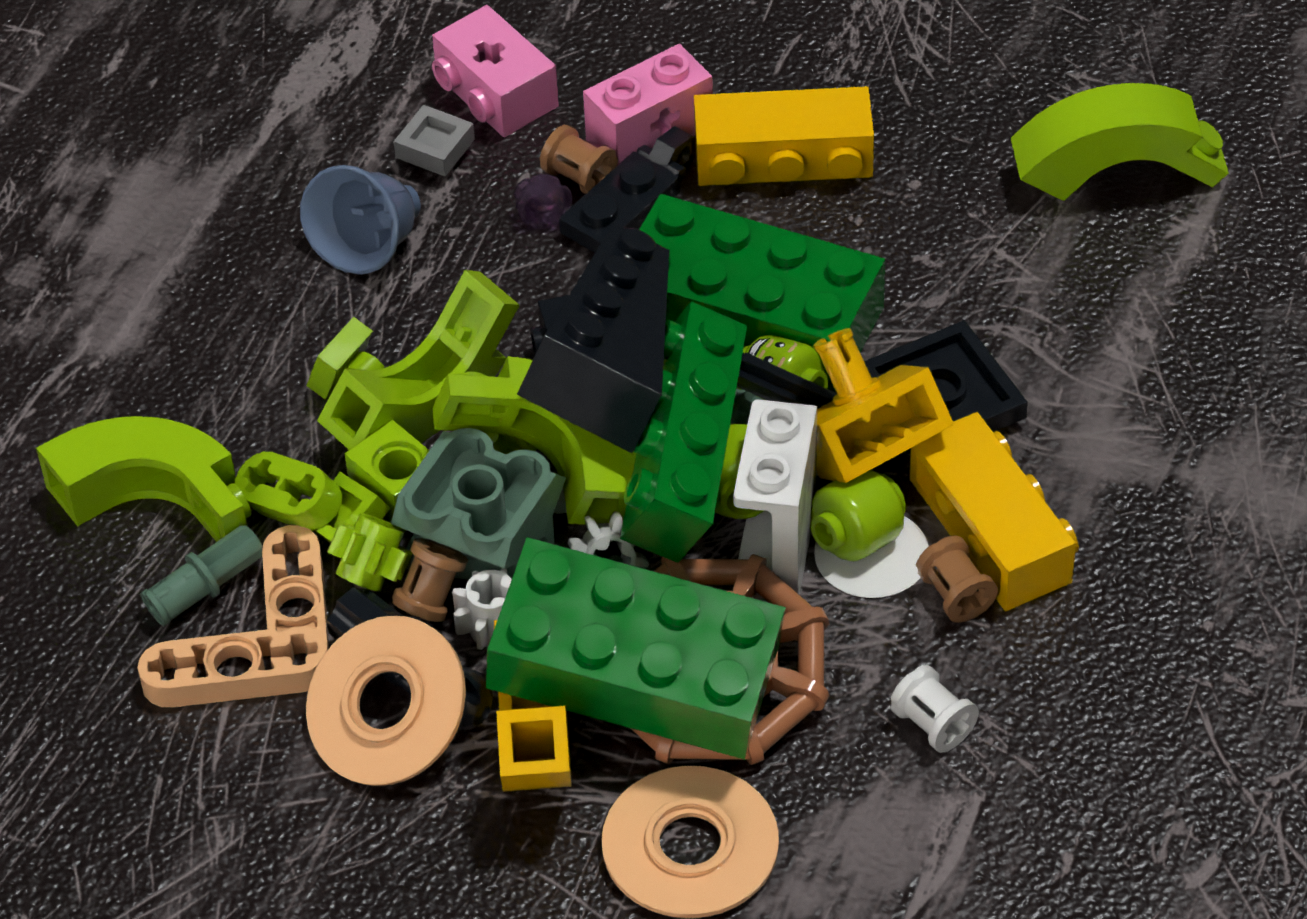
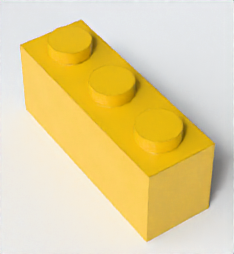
M869 86L694 95L698 186L873 177L874 130Z
M978 411L953 421V426L911 448L910 481L949 535L962 537L967 543L970 553L969 559L980 574L990 576L997 585L998 595L996 600L1005 612L1072 583L1075 554L1079 550L1078 540L1072 526L1066 519H1058L1045 502L1044 493L1036 478L1031 474L1025 475L1014 461L1010 446L1005 437L999 431L993 432Z

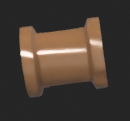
M565 124L559 126L550 134L540 155V167L544 172L550 175L562 174L579 184L580 190L584 194L589 192L618 164V158L614 149L608 146L596 147L579 138V133L575 128Z
M948 536L927 547L919 556L916 567L918 575L923 582L933 584L944 599L943 610L949 619L957 623L966 622L978 617L994 603L998 595V587L990 576L980 574L969 559V548L964 539L959 536Z
M417 538L413 541L410 549L414 555L413 562L403 587L395 589L392 603L413 616L428 621L442 622L445 620L448 612L447 606L444 603L457 572L465 570L468 559L461 552L430 539Z

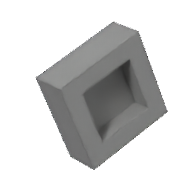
M423 105L394 140L395 158L446 176L475 140L473 123Z

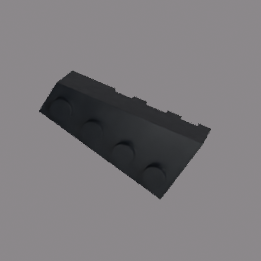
M614 222L544 335L517 395L633 454L662 396L669 250L656 244L652 237L645 232L634 228H625Z

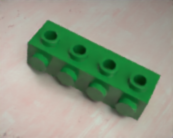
M692 301L675 322L669 319L666 320L662 396L634 450L636 458L633 473L624 494L626 509L620 535L621 540L676 563H679L713 524L747 325Z

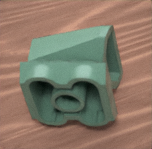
M463 428L451 433L443 431L398 494L391 524L414 533L406 547L408 550L411 549L415 539L424 538L453 548L465 555L468 563L463 572L456 573L455 578L469 580L472 577L473 571H500L502 568L507 569V575L512 579L526 537L554 544L553 513L566 477L551 472L549 462L536 451L524 449L504 454L494 450L493 441L481 430ZM412 554V556H411V558H410V561H409V563H408V566H407L406 570H409L410 567H411V564H412L413 559H414V555H413V554Z

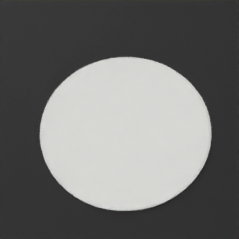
M904 516V526L898 538L866 558L855 562L843 560L821 548L817 542L814 555L816 565L822 576L838 590L857 597L883 598L905 591L921 578L918 575L916 562L929 545L921 529Z

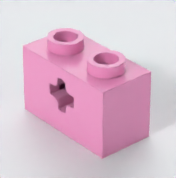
M485 5L432 35L435 58L432 62V71L437 82L444 90H452L468 105L471 113L478 121H486L502 137H507L559 107L556 65L490 6Z
M679 43L584 90L586 141L596 147L608 146L614 149L618 158V166L633 151L637 152L639 147L646 145L653 148L657 138L674 126L695 136L694 95L713 94L712 75Z

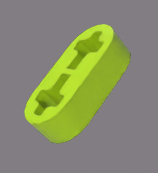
M263 451L253 455L244 462L235 477V484L240 488L249 506L254 511L288 525H298L311 531L320 529L331 522L342 504L340 487L316 466L274 452ZM278 480L275 487L265 485L266 482L274 483ZM302 494L312 497L310 500L302 499L300 502L298 501Z

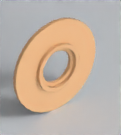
M377 617L348 630L323 655L309 685L306 719L310 738L319 756L333 771L342 777L370 786L397 784L425 771L448 748L463 716L466 685L459 657L449 641L440 632L428 624L410 617ZM381 673H399L406 679L411 690V702L407 713L397 724L389 728L377 729L369 726L364 721L360 712V698L363 689L372 678Z
M704 766L672 767L649 774L628 787L614 802L605 819L602 831L603 859L606 869L616 886L638 905L652 912L677 918H701L721 914L750 899L760 890L771 875L776 864L779 849L777 822L763 796L741 778L719 769ZM686 817H696L708 821L719 832L721 838L719 849L709 860L695 865L680 864L671 860L665 855L660 846L662 832L670 823Z

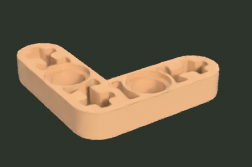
M298 525L280 527L271 532L263 543L262 558L267 620L266 630L164 641L154 644L144 651L139 658L137 669L144 696L152 704L173 708L303 693L309 690L316 667L329 649L323 562L318 538L310 529ZM299 552L298 565L300 575L288 576L286 566L288 553ZM295 598H303L313 604L309 612L298 617H288L279 612L280 607L285 602ZM300 653L307 654L305 664L293 665L294 655ZM264 656H271L272 669L265 670ZM232 657H243L252 662L248 671L235 677L225 676L217 671L222 662ZM204 663L206 677L198 678L197 664ZM169 668L177 669L174 673V679L162 680L164 670Z

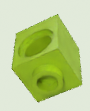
M392 419L344 453L348 477L378 495L391 508L383 518V520L391 523L398 494L430 450Z

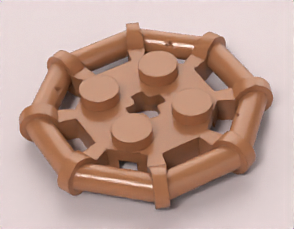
M752 554L749 559H681L679 563L662 557V565L654 572L702 585H734L733 591L728 592L753 598L758 593L768 603L786 607L780 643L793 640L798 641V672L778 667L777 651L764 697L774 690L787 698L755 725L745 758L750 765L764 761V753L809 713L822 710L829 698V692L824 687V631L829 626V619L823 608L812 607L766 566L767 559ZM632 729L655 751V759L666 764H670L673 759L744 760Z

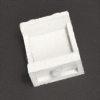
M757 399L751 404L733 500L734 506L737 508L761 510L764 512L746 519L738 559H749L752 554L766 558V566L800 595L811 535V505L816 493L817 406ZM758 593L753 596L755 599H764Z

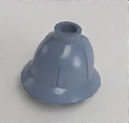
M339 165L320 171L310 180L303 192L300 203V221L308 242L323 260L334 268L347 273L368 274L383 268L391 260L397 250V246L410 234L414 220L420 213L421 203L413 187L403 185L386 174L368 172L350 165Z

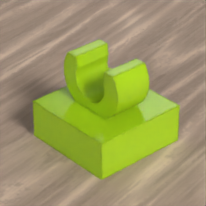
M353 317L317 356L306 386L326 400L331 395L344 369H383L385 366L375 356L365 352L373 331Z

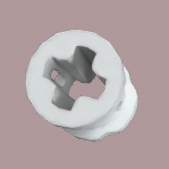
M921 665L913 672L907 674L891 695V711L900 718H910L929 735V744L940 753L948 752L958 746L972 731L978 719V707L968 699L959 700L939 683V673L929 665Z

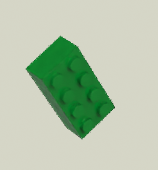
M661 193L639 229L652 237L656 244L669 250L666 320L669 319L675 322L691 301L747 325L744 347L752 344L761 336L771 334L813 347L820 339L825 338L828 342L830 341L828 335L850 328L861 353L884 308L885 258ZM824 367V372L827 374L828 377L827 389L835 391L834 386Z
M526 537L487 648L486 688L552 707L565 706L566 710L745 760L779 648L786 607Z

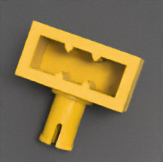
M850 328L828 335L830 339L828 342L825 338H822L813 345L837 393L833 397L832 402L817 409V474L821 479L837 480L843 483L853 480L954 425L929 367L899 365L879 377L872 378Z

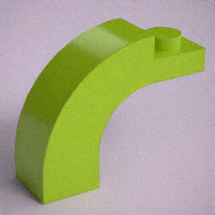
M1121 83L1096 87L1076 93L1038 113L1011 137L1020 180L1062 201H1065L1099 171L1126 161L1151 160L1161 162L1211 187H1214L1229 174L1222 151L1223 140L1212 125L1203 120L1198 121L1192 96L1180 90L1162 85Z
M464 270L440 317L424 341L404 359L389 367L379 370L344 369L317 421L348 450L392 419L420 443H423L440 431L434 428L432 408L448 374L479 372L486 376L495 377L506 357L496 348L520 305L482 272Z
M507 356L498 377L486 376L479 372L447 375L432 408L435 430L455 431L463 428H473L484 433L505 434L524 440L540 450L552 462L559 475L566 477L563 489L568 524L586 525L585 517L588 515L597 524L609 523L610 516L614 511L619 512L622 520L624 519L626 509L624 494L633 473L636 453L633 452L632 454L517 395L533 360Z
M143 416L104 419L74 428L36 448L46 488L77 526L124 502L138 499H161L176 503L190 511L217 542L239 526H247L246 518L251 516L249 503L240 488L235 484L236 476L231 453L208 434L184 423Z

